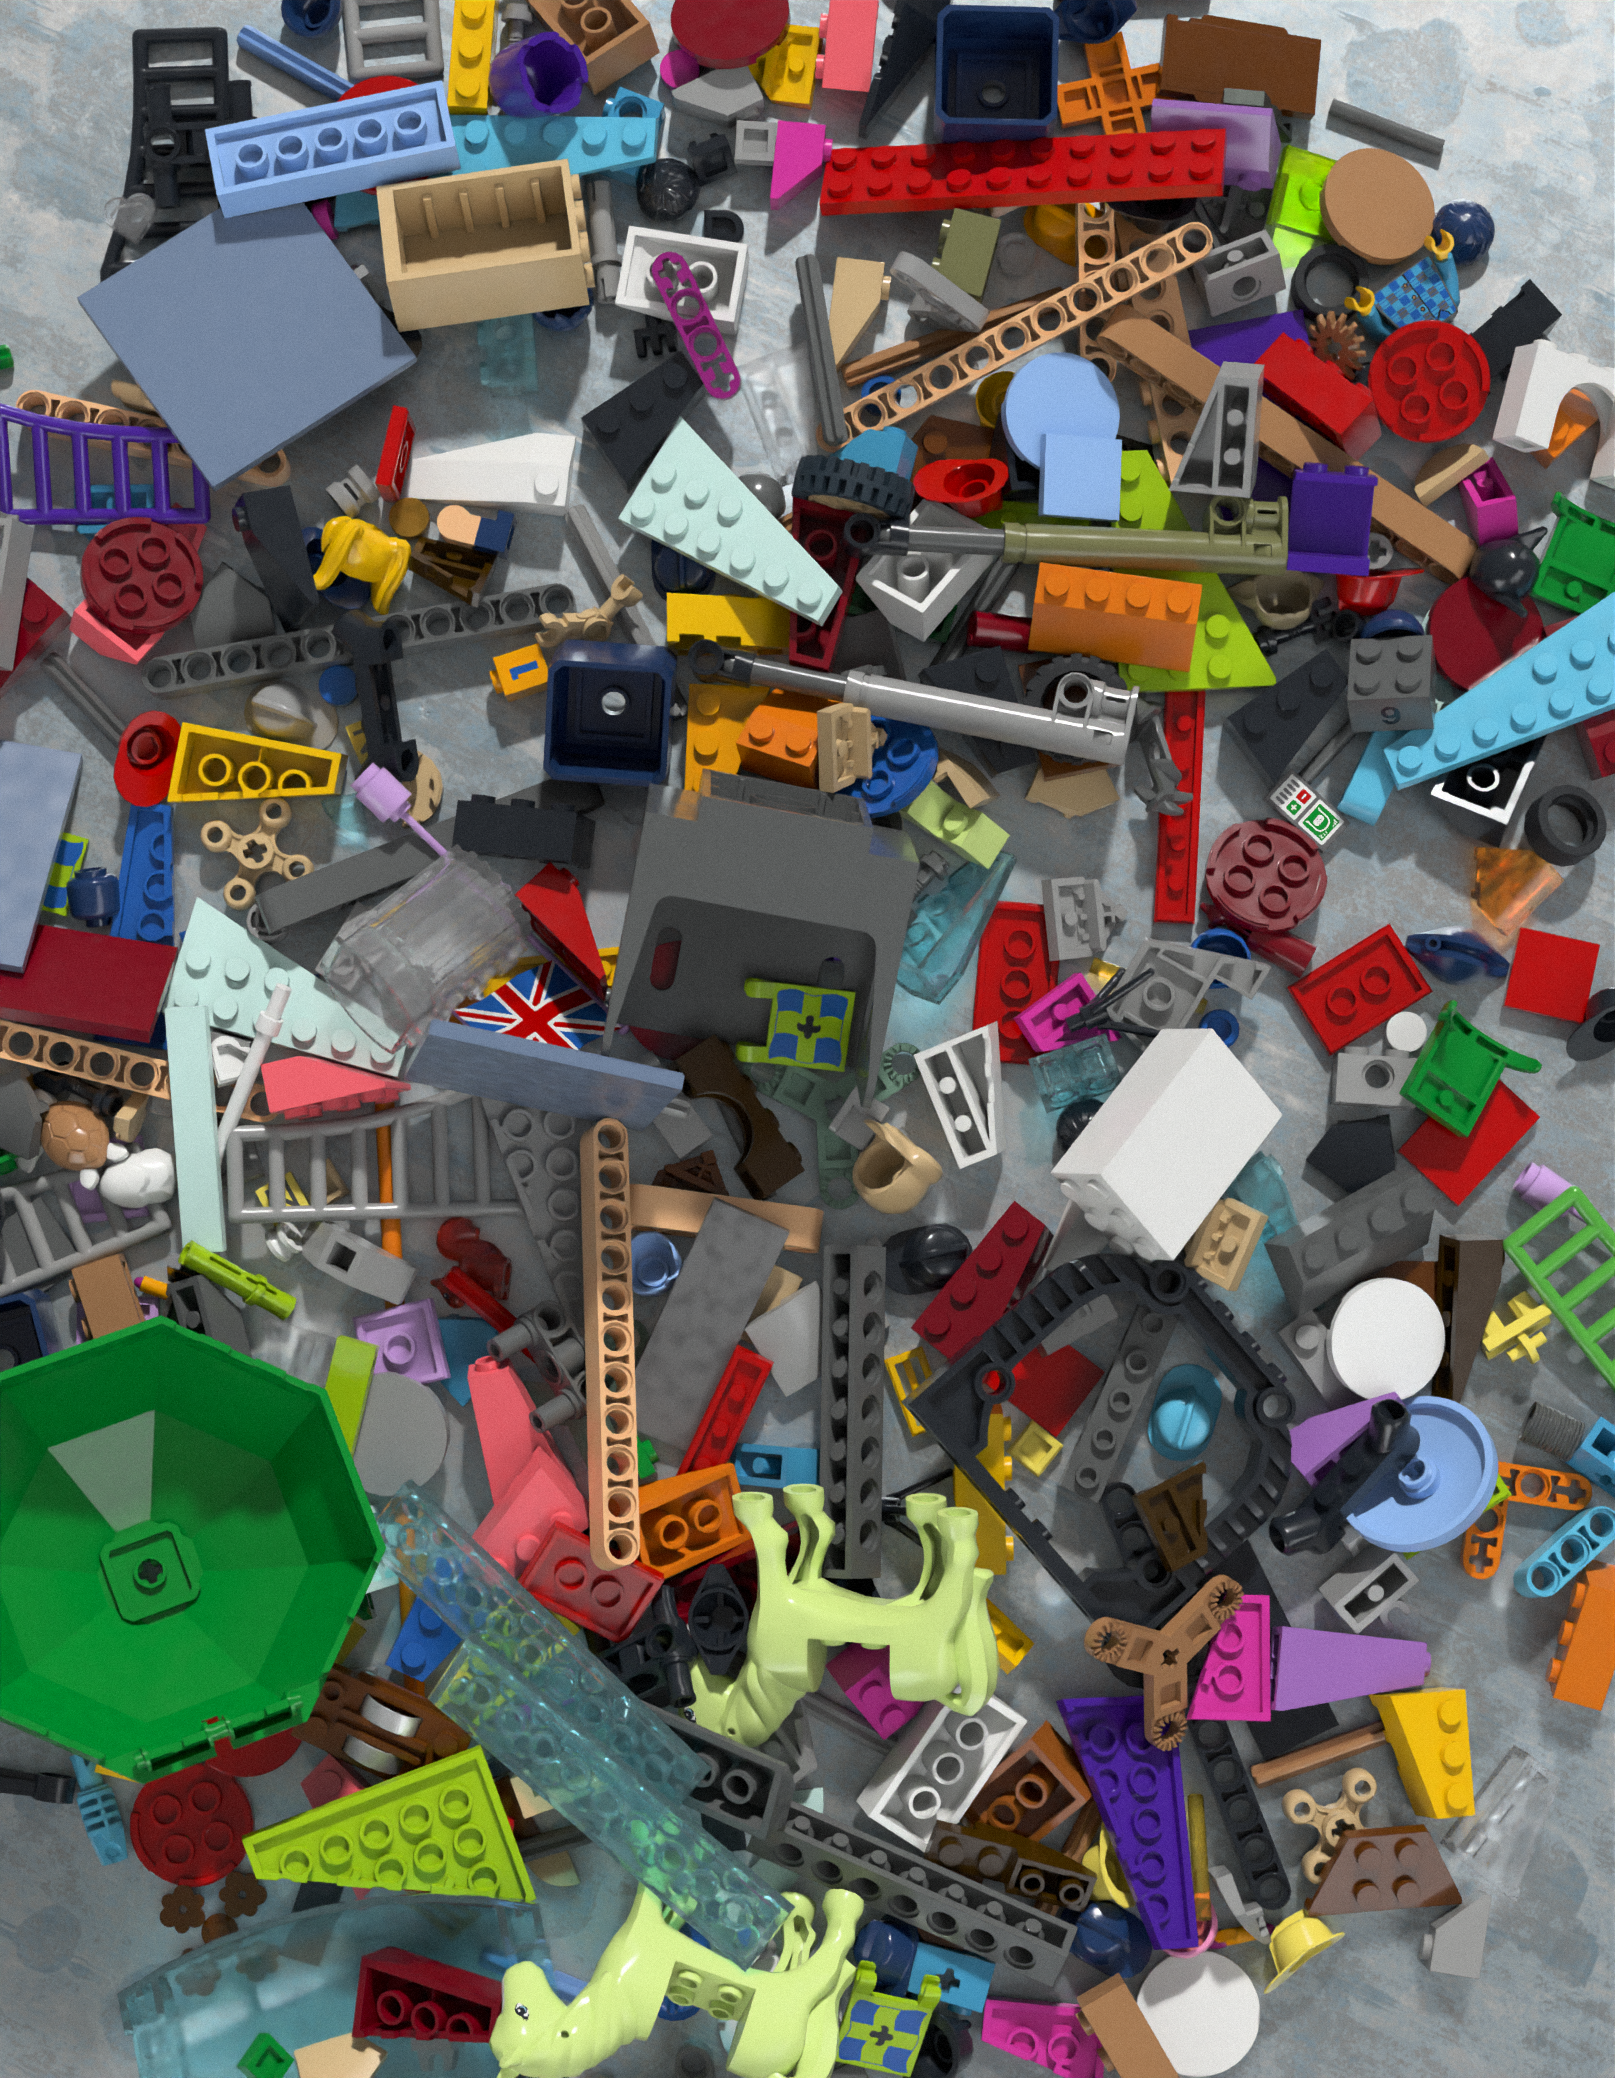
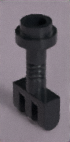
M645 314L646 328L633 330L638 358L648 357L646 341H651L654 356L662 355V338H666L670 353L678 352L679 347L675 325L673 323L662 324L661 318Z
M1327 596L1315 600L1312 603L1309 618L1295 628L1272 630L1268 626L1261 625L1257 627L1256 632L1252 633V636L1262 654H1265L1267 657L1277 654V645L1312 633L1317 645L1335 638L1331 629L1326 630L1324 625L1332 622L1336 612L1332 611L1320 616L1318 610L1325 609L1332 604L1330 597Z
M67 1061L57 1063V1065L65 1066L69 1064V1062ZM48 1069L37 1072L33 1076V1082L36 1087L52 1095L67 1090L91 1102L93 1112L101 1117H113L122 1108L123 1096L117 1088L107 1084L99 1089L82 1081L80 1077Z

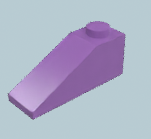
M1395 1391L1308 1418L1302 1424L1290 1430L1292 1440L1291 1465L1312 1489L1319 1484L1369 1427L1373 1404L1385 1399H1393L1405 1406Z

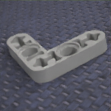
M904 251L899 252L890 268V273L917 293L907 310L910 317L931 329L964 332L981 331L990 314L988 309L917 256Z

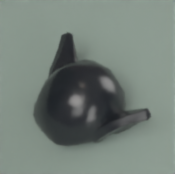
M1541 526L1531 531L1514 535L1509 539L1496 540L1479 546L1474 552L1469 570L1472 583L1484 592L1490 600L1502 603L1521 618H1525L1528 612L1520 601L1533 591L1539 578V558L1533 550L1547 534L1548 529Z

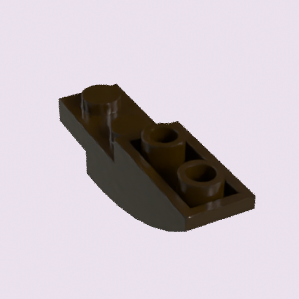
M936 1820L924 1852V1859L946 1869L1004 1883L1005 1893L1080 1912L1085 1911L1097 1880L1095 1872L1056 1850L1013 1832L977 1821L974 1822L972 1828Z

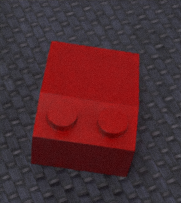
M549 862L514 894L520 919L598 997L605 1001L608 988L606 974L581 899L582 895L577 889L580 883L565 867L559 871Z

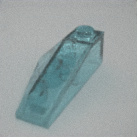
M1000 851L989 869L967 861L949 875V884L933 897L927 893L917 901L920 905V908L915 911L918 917L906 930L896 984L912 996L937 1005L941 1004L965 973L1017 862L1014 854Z
M1259 1151L1248 1160L1225 1192L1229 1198L1242 1202L1269 1216L1259 1238L1264 1244L1297 1225L1298 1221L1286 1184L1280 1177L1285 1171L1271 1153L1265 1156L1262 1151ZM1325 1303L1312 1309L1313 1312L1317 1313L1326 1307Z

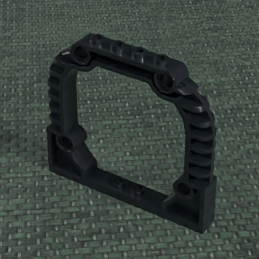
M1098 1253L1066 1262L1041 1280L980 1336H974L901 1401L1091 1624L1099 1618L1110 1617L1155 1629L1198 1589L1196 1585L1205 1576L1212 1572L1216 1566L1267 1521L1281 1502L1291 1475L1292 1440L1290 1430L1286 1425L1295 1416L1296 1401L1292 1393L1284 1385L1287 1381L1286 1376L1274 1363H1265L1257 1353L1261 1350V1347L1248 1332L1243 1331L1240 1333L1231 1322L1235 1317L1229 1308L1220 1300L1214 1302L1204 1291L1208 1284L1194 1269L1191 1268L1188 1271L1180 1263L1173 1261L1156 1260L1147 1263L1127 1255ZM1164 1270H1168L1173 1276L1172 1287L1166 1292H1162L1157 1284L1158 1276ZM1127 1291L1134 1301L1145 1310L1164 1315H1174L1237 1389L1233 1402L1234 1412L1241 1427L1252 1439L1251 1448L1242 1475L1231 1490L1207 1511V1517L1204 1522L1208 1542L1207 1554L1174 1572H1166L1155 1548L1148 1546L1140 1547L1129 1556L1126 1567L1105 1569L1085 1567L1076 1575L1048 1542L1053 1537L1048 1529L1037 1518L1033 1522L1027 1518L1021 1511L1026 1506L1024 1501L1012 1488L1009 1487L1004 1491L976 1456L988 1446V1426L993 1404L1003 1403L1014 1393L1016 1383L1012 1369L1080 1307L1102 1294ZM995 1371L999 1376V1386L992 1393H986L982 1387L983 1377L986 1373ZM1274 1395L1278 1400V1408L1275 1414L1268 1417L1263 1409L1264 1401L1267 1397ZM1156 1559L1159 1563L1158 1574L1154 1578L1146 1580L1143 1575L1144 1565L1149 1560ZM1111 1630L1110 1633L1105 1632L1106 1636L1102 1635L1107 1643L1111 1638Z

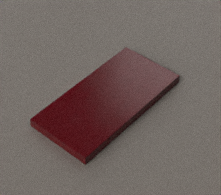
M38 924L24 974L0 969V1019L150 1043L178 960V947Z

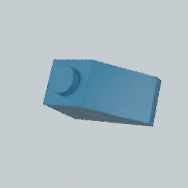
M884 426L883 431L866 430L830 456L838 457L841 460H844V458L851 459L856 463L864 462L870 464L869 466L880 467L885 469V472H894L899 474L898 477H905L910 482L918 446L907 437L906 431L896 427Z
M736 1443L730 1456V1463L734 1464L738 1482L741 1485L781 1489L793 1484H815L820 1486V1449Z

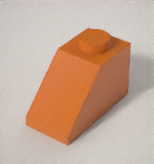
M1576 389L1570 390L1563 397L1557 411L1548 449L1529 452L1545 469L1599 420L1596 408L1590 399Z

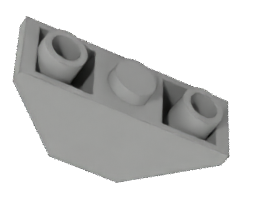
M332 1221L310 1222L301 1239L302 1251L300 1253L314 1267L348 1286L397 1305L402 1304L419 1268Z

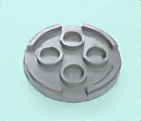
M397 1372L374 1373L353 1461L365 1492L379 1496L407 1494L423 1486L441 1467L450 1444L449 1420L441 1401L428 1386L425 1387L420 1382L400 1375Z

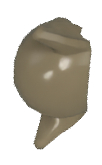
M1286 570L1284 576L1256 575L1227 587L1226 590L1230 597L1253 609L1256 618L1263 625L1277 630H1288L1295 628L1309 618L1312 603L1317 600L1325 583L1309 572Z

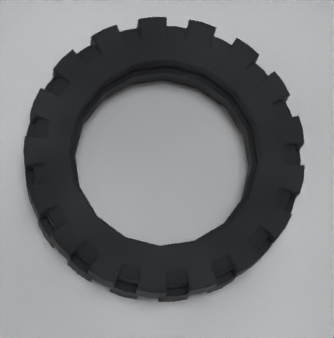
M1080 653L1071 654V657H1056L1052 659L1051 663L1046 666L1044 664L1036 671V675L1033 679H1030L1026 687L1023 705L1043 708V702L1048 691L1060 682L1065 675L1072 672H1079L1086 675L1089 679L1106 682L1107 687L1127 690V685L1124 679L1120 678L1117 674V670L1109 663L1106 665L1096 656L1090 655L1089 658L1082 657ZM1038 749L1042 754H1047L1052 757V760L1059 763L1067 762L1072 763L1071 765H1083V763L1090 761L1091 763L1097 762L1096 760Z

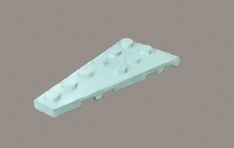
M680 416L618 519L624 525L823 626L843 591Z
M197 897L161 1011L163 1015H165L164 1008L208 1005L210 1028L254 1040L257 1033L255 1025L260 1012L266 1011L276 984H284L290 987L292 991L281 1016L284 1022L277 1037L272 1038L270 1045L389 1078L399 1079L410 1042L409 1038L395 1031L391 1026L264 941L259 940L251 932Z

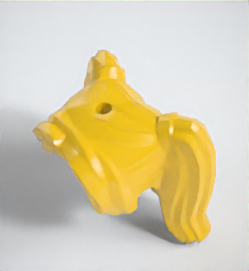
M348 516L332 518L326 523L322 531L321 549L325 555L318 571L313 575L316 589L324 590L329 587L339 572L342 571L349 577L372 583L371 602L375 611L380 615L388 614L393 595L400 586L409 567L410 555L412 553L410 544L406 540L389 537L375 525L366 523L361 519H351Z

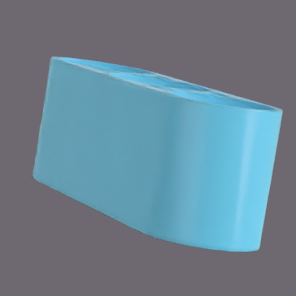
M1411 730L1375 731L1371 733L1339 801L1337 810L1374 827L1395 785L1382 756L1383 749Z
M1606 1506L1582 1509L1577 1512L1517 1567L1513 1576V1583L1517 1592L1527 1598L1547 1597L1557 1593L1615 1539V1511ZM1593 1515L1599 1518L1602 1525L1599 1536H1596L1590 1529V1520ZM1564 1542H1567L1573 1551V1556L1569 1563L1561 1556L1560 1550ZM1535 1568L1541 1571L1544 1578L1543 1586L1540 1590L1534 1587L1531 1580V1575Z

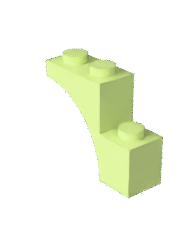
M932 781L929 782L924 791L913 802L897 811L903 818L944 843L962 858L986 869L991 867L1010 836L984 813L973 808L970 809L968 806L957 802Z

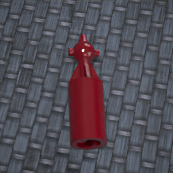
M978 610L971 612L967 625L968 646L987 649L1001 646L1002 651L1025 654L1038 652L1028 650L1031 617Z
M1202 902L1199 907L1207 915V919L1210 922L1208 928L1214 929L1217 926L1226 925L1228 929L1243 938L1251 953L1298 978L1304 973L1317 948L1316 945L1290 931L1260 933L1245 929L1225 917L1214 903Z

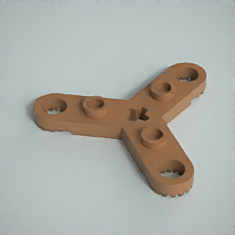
M1218 1575L1208 1581L1160 1631L1110 1617H1102L1094 1621L1085 1634V1650L1097 1660L1144 1673V1733L1147 1741L1162 1751H1170L1171 1747H1178L1176 1743H1181L1183 1741L1181 1737L1186 1735L1184 1730H1187L1188 1727L1185 1724L1187 1723L1185 1719V1708H1187V1663L1221 1629L1220 1625L1230 1618V1615L1236 1614L1234 1610H1239L1240 1606L1238 1604L1243 1602L1241 1596H1244V1592L1241 1591L1242 1586L1226 1575ZM1224 1589L1227 1590L1225 1599L1218 1605L1215 1602L1219 1600L1216 1596L1220 1597L1221 1594L1219 1592L1223 1593ZM1111 1630L1109 1642L1104 1647H1099L1102 1644L1099 1640H1103L1101 1636H1106L1105 1632L1110 1633ZM1166 1651L1168 1657L1164 1660L1163 1653ZM1170 1720L1171 1725L1169 1730L1163 1736H1161V1733L1159 1732L1163 1730L1162 1728H1160L1161 1725L1164 1727V1722L1169 1723Z

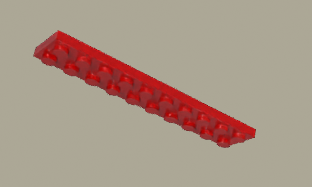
M1226 128L1053 138L1041 137L1033 141L1001 139L996 142L984 143L962 141L956 144L924 143L919 145L832 149L831 161H826L819 205L822 216L950 210L954 208L971 209L1223 196L1227 150Z

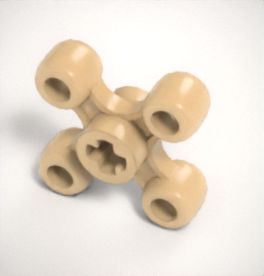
M281 797L267 798L262 802L259 808V825L251 834L238 835L232 831L228 824L220 820L209 821L201 829L200 839L206 849L213 853H231L238 860V873L234 879L225 885L223 890L226 904L234 910L244 911L254 905V897L257 896V881L265 873H279L288 882L298 878L293 877L292 874L294 867L297 865H304L305 871L301 876L315 871L312 861L306 856L300 854L286 855L280 852L277 847L278 833L290 823L292 818L290 805ZM276 807L281 808V815L277 819H270V811ZM216 831H222V839L216 843L212 842V834ZM256 845H259L263 850H267L266 853L262 854L264 859L258 863L253 858L248 857L254 854L252 848ZM240 888L245 889V897L242 900L236 901L234 899L236 890Z
M1352 1768L1344 1774L1341 1782L1342 1794L1336 1803L1327 1804L1326 1806L1318 1805L1308 1792L1301 1789L1291 1790L1283 1797L1281 1806L1287 1819L1299 1825H1313L1318 1831L1319 1839L1317 1845L1313 1850L1308 1851L1301 1861V1870L1304 1876L1313 1884L1320 1885L1322 1879L1319 1875L1326 1862L1333 1857L1334 1847L1343 1831L1370 1829L1361 1824L1359 1812L1363 1804L1375 1796L1377 1783L1373 1775L1365 1769ZM1359 1781H1364L1362 1788L1355 1790V1785ZM1300 1802H1304L1303 1808L1295 1812V1806ZM1342 1819L1345 1822L1340 1824L1342 1831L1335 1833L1332 1830L1337 1828L1335 1822ZM1323 1862L1322 1868L1314 1871L1316 1864Z

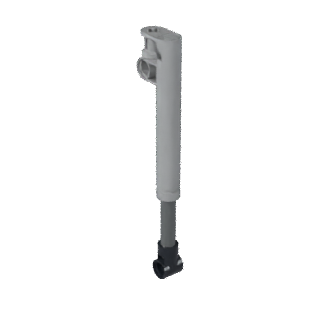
M702 639L695 642L688 652V663L692 673L698 681L703 683L720 682L750 688L752 684L843 703H851L854 707L869 708L873 716L1124 766L1140 690L1138 686H1133L1131 691L1107 687L1106 682L1089 679L1086 675L1079 672H1072L1060 680L1053 710L874 674L868 676L864 672L850 670L848 676L758 659L757 653L719 646L717 642L710 639ZM706 653H712L718 657L717 664L709 670H703L697 666L698 659ZM1079 686L1086 691L1087 697L1082 702L1072 703L1065 698V691L1069 687Z

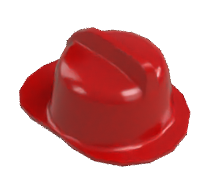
M997 459L938 460L924 466L915 475L913 484L916 486V493L921 498L931 502L948 503L953 510L967 518H977L991 511L1002 509L1004 502L1002 487L1005 485L1009 474L1008 467L1004 462Z
M1387 569L1369 573V576L1335 574L1338 608L1340 611L1348 609L1366 616L1377 615L1387 610L1394 602L1402 576L1423 573L1424 569Z
M152 710L141 713L129 723L119 738L113 778L117 791L124 800L134 806L149 807L158 804L169 793L181 726L175 718L165 712Z

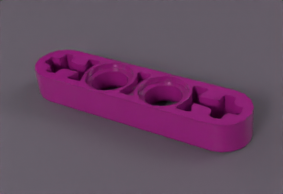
M676 252L662 253L655 259L652 265L653 278L703 384L714 398L724 401L732 399L741 389V376L689 265ZM666 261H671L674 266L681 264L682 269L677 271V277L681 285L684 286L688 281L692 285L691 288L679 290L671 298H669L667 292L675 290L672 281L668 277L661 279L660 273L665 271L663 264ZM688 296L697 299L700 305L697 316L692 319L681 318L677 313L679 301ZM704 333L713 335L717 341L715 352L709 356L699 355L694 348L696 338ZM722 355H725L727 360L726 362H719L723 373L726 376L731 374L734 376V379L729 382L731 389L727 392H724L720 387L714 389L712 383L717 381V376L713 368L710 367L704 372L702 367L703 364L717 361Z

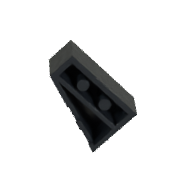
M1531 279L1520 287L1521 290L1518 295L1504 307L1499 306L1491 314L1492 317L1474 333H1470L1486 356L1490 370V386L1498 379L1502 383L1507 381L1516 347L1532 344L1537 339L1551 341L1547 336L1562 316L1561 312Z
M680 351L581 417L583 429L628 494L646 468L653 462L679 417L681 416L685 421L705 396L704 384L682 351Z
M1001 646L924 668L918 674L924 685L1018 703ZM961 733L963 740L991 779L1028 768L1037 762L1031 747Z
M1326 648L1227 717L1222 726L1268 790L1271 789L1346 688L1348 678Z
M472 794L471 801L458 800L452 849L468 854L506 859L534 860L544 864L549 862L576 865L577 868L590 870L596 821L576 813L574 805L551 803L550 810L535 808V801L511 798L510 805L495 804L496 797Z

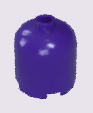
M555 31L542 32L513 43L500 51L490 65L488 81L490 93L502 111L509 116L531 119L565 113L577 106L581 101L579 97L582 94L583 83L588 82L586 60L576 44L570 45Z

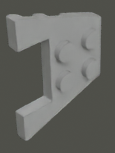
M1145 937L1113 992L1149 968L1154 969L1155 974L1106 1009L1109 1016L1116 1022L1160 1031L1161 1029H1184L1214 979L1252 1000L1270 971L1271 966L1263 962ZM1125 1033L1143 1053L1154 1040L1151 1037Z

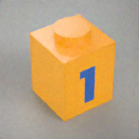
M539 643L493 658L496 669L489 671L496 694L504 692L508 703L547 690L548 668Z

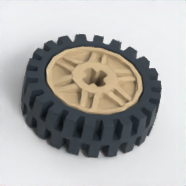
M806 455V457L802 456L799 460L791 496L827 505L835 509L854 513H867L875 518L908 520L916 486L912 482H908L909 480L905 477H898L899 474L885 472L883 468L869 466L870 464L864 462L856 463L846 458L841 460L835 456L827 458L823 455Z

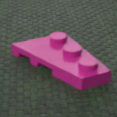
M1268 1595L1241 1596L1243 1602L1238 1604L1240 1606L1239 1610L1235 1609L1234 1612L1236 1614L1230 1615V1618L1220 1625L1221 1629L1211 1638L1186 1720L1271 1721L1270 1599Z
M987 1995L983 2009L982 2041L1026 2061L1031 2060L1047 2067L1053 2073L1064 2078H1103L1104 2064L1096 2049L1102 2047V2044L1096 2033L1087 2036L1075 2015L1082 2010L1079 2004Z

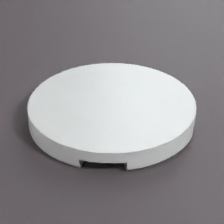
M1376 1278L1365 1281L1352 1288L1341 1299L1342 1303L1332 1319L1330 1330L1327 1329L1326 1333L1328 1360L1338 1380L1352 1392L1366 1399H1372L1395 1391L1402 1400L1420 1391L1436 1373L1445 1346L1444 1324L1434 1301L1416 1285L1394 1278Z
M1206 1950L1196 1957L1187 1959L1168 1955L1148 1971L1137 1992V2005L1174 2069L1181 2075L1206 2077L1230 2069L1247 2054L1257 2036L1260 2024V2005L1256 1990L1242 1968L1221 1953Z

